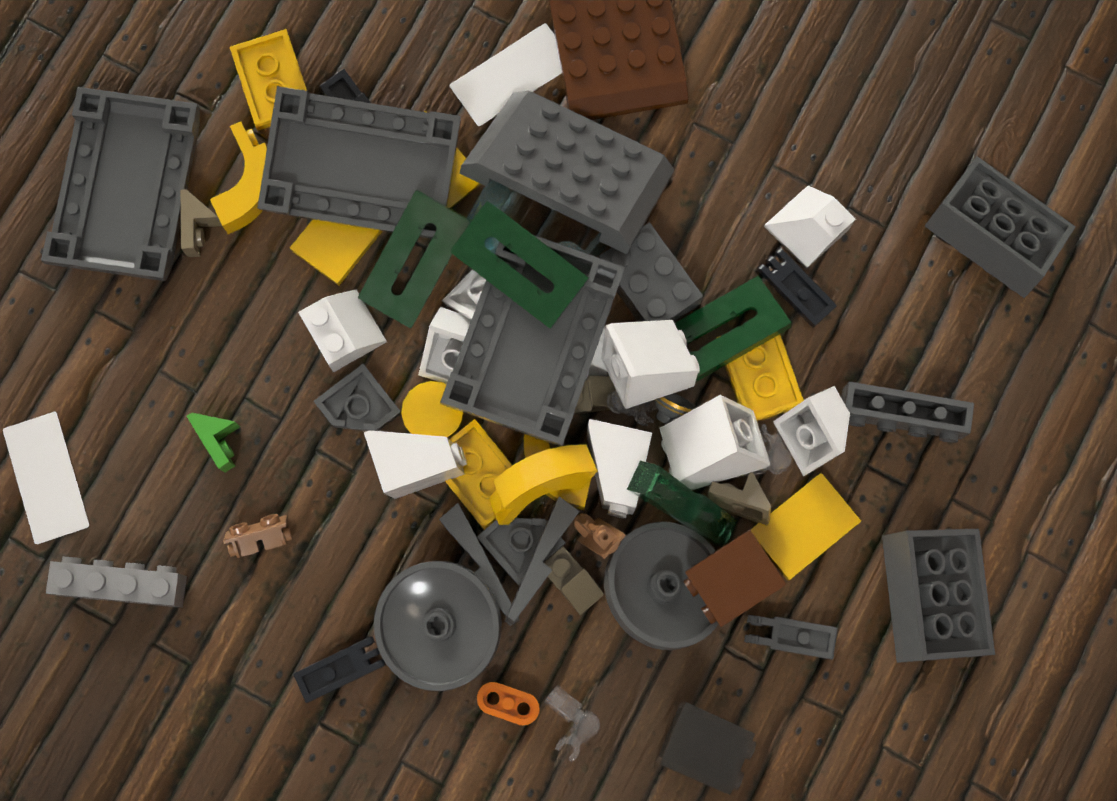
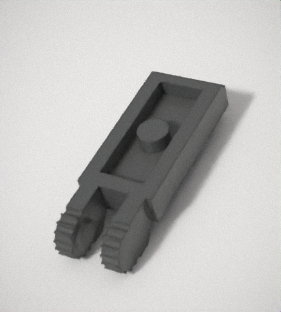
M748 615L747 622L751 623V625L772 627L770 638L754 634L745 635L744 642L769 646L768 649L833 660L838 628L780 617H773L772 619Z

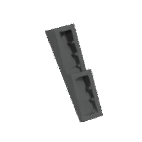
M558 497L552 508L504 621L510 626L515 622L551 573L552 569L544 564L543 560L580 512L561 497Z
M457 503L439 520L480 567L475 573L489 586L497 600L499 609L507 616L512 604L459 503ZM517 617L513 625L520 621L519 617Z

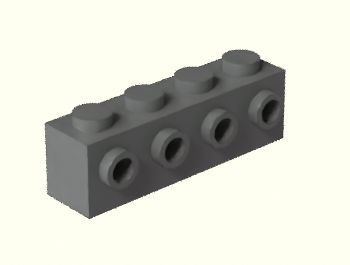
M848 382L842 389L841 398L850 412V426L864 427L866 423L877 425V429L884 432H896V429L907 430L910 436L923 438L927 437V434L939 436L940 441L957 443L958 439L961 440L971 433L974 403L855 382Z

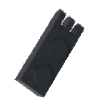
M778 248L774 253L781 263L773 256H770L766 259V263L773 270L770 271L764 264L758 266L757 270L805 321L814 328L837 305L783 249Z
M373 636L293 673L305 702H312L386 666L384 660H378L371 665L369 659L380 654L378 648L367 653L364 649L375 643Z

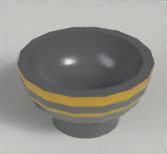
M675 393L655 399V405L658 409L656 418L665 424L697 408L695 404Z

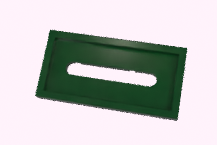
M416 190L362 288L358 299L405 326L412 328L453 255L449 252L468 227L471 220L421 191ZM427 223H433L436 226L435 235L412 274L411 279L401 295L394 294L392 286Z
M488 200L449 251L550 329H552L590 279ZM490 237L497 239L552 281L554 290L551 293L542 291L487 249L485 246L486 240Z
M759 276L674 323L677 330H682L688 345L747 310L753 309L757 312L754 318L743 323L742 326H738L701 347L698 351H689L690 355L696 357L700 368L696 382L791 328L792 322Z

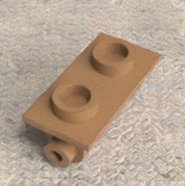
M585 513L577 515L574 519V527L581 534L577 541L604 559L618 549L620 542L626 536L623 532L602 519L597 518L594 521Z
M271 514L261 518L260 522L248 525V523L244 522L231 526L223 540L224 544L232 542V544L227 545L230 557L237 556V558L259 552L258 540L263 541L265 550L287 545V541L292 540L290 528H283L287 525V515L279 517L278 514Z

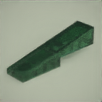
M640 460L627 487V490L719 547L728 543L738 522L737 519L705 495L695 493L659 465Z

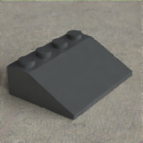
M976 156L925 224V227L936 236L946 241L961 254L968 257L1023 298L1046 275L1076 227L978 156Z
M979 529L912 530L882 535L897 663L995 655Z

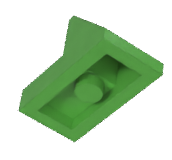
M196 413L187 415L186 417L218 469L225 473L235 467L231 460L235 456L234 452L226 440L222 442L220 440L239 429L240 426L231 420Z

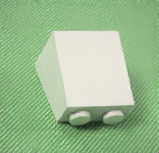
M673 320L611 323L606 325L601 359L625 409L694 387L697 374L700 371L696 357L690 355L686 347L685 335L682 330H677Z
M722 395L659 428L663 439L661 445L667 454L670 464L669 474L675 484L695 490L711 485L712 481L718 483L770 466L754 411Z
M589 419L586 436L591 457L598 471L595 474L602 508L608 509V515L626 518L627 514L633 515L637 506L652 433Z
M371 430L364 432L383 493L394 499L445 482V480L465 475L463 466L467 465V460L463 449L447 437Z

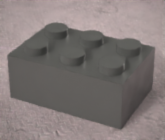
M650 222L643 226L627 254L610 248L599 256L600 259L625 267L617 293L638 322L673 320V322H676L701 304L702 293Z

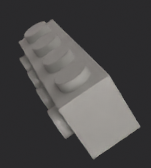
M62 557L61 562L50 561L46 594L183 608L187 576L176 573V567L157 566V571L144 570V564L125 563V568L113 567V561L94 560L93 565L81 564L82 559L75 557Z

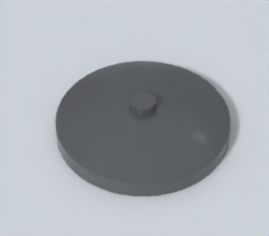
M672 522L649 523L626 535L620 542L618 549L610 555L604 576L607 603L621 628L638 642L660 650L686 648L700 642L711 634L717 627L718 622L716 621L711 625L701 610L706 605L699 594L693 597L683 581L688 578L685 574L686 570L715 552L712 545L694 530Z
M448 561L424 562L411 566L399 573L383 591L374 616L376 644L386 665L406 683L429 691L455 689L478 677L493 660L501 638L502 621L500 609L489 586L472 570Z

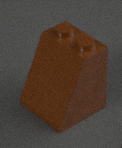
M751 530L741 533L686 570L685 574L688 578L683 581L693 597L699 594L706 605L701 610L711 625L717 621L720 627L787 585Z

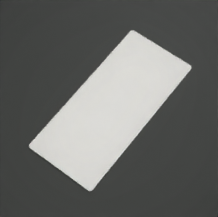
M544 23L450 84V88L477 126H481L497 116L513 93L522 91L534 92L562 73L554 33Z
M52 412L4 428L5 441L35 544L88 528L89 522L57 413Z

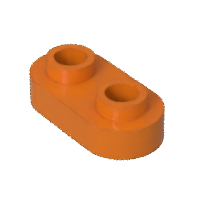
M489 682L483 685L477 694V703L483 712L518 725H529L539 715V703L533 695L497 682ZM491 692H496L500 698L499 702L495 705H491L487 700V696ZM525 702L529 705L530 711L527 715H520L518 713L517 707L520 703Z

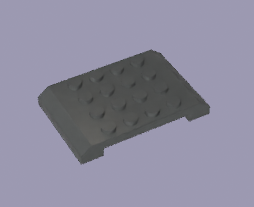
M277 86L257 209L277 214L393 232L416 190L447 206L461 116L384 106L311 94L305 90ZM427 223L420 237L432 239L436 232V226L433 223Z
M78 87L72 112L75 123L52 232L47 231L41 261L48 265L166 281L172 270L181 224L180 190L188 188L200 127V108L197 103Z
M531 91L515 92L511 95L465 159L460 169L461 175L486 187L494 180L601 232L600 242L625 254L629 252L674 173V168L665 155Z
M535 236L590 279L552 329L548 328L486 280L440 404L546 442L563 446L625 267ZM499 242L495 252L496 256L545 293H551L554 290L552 281Z

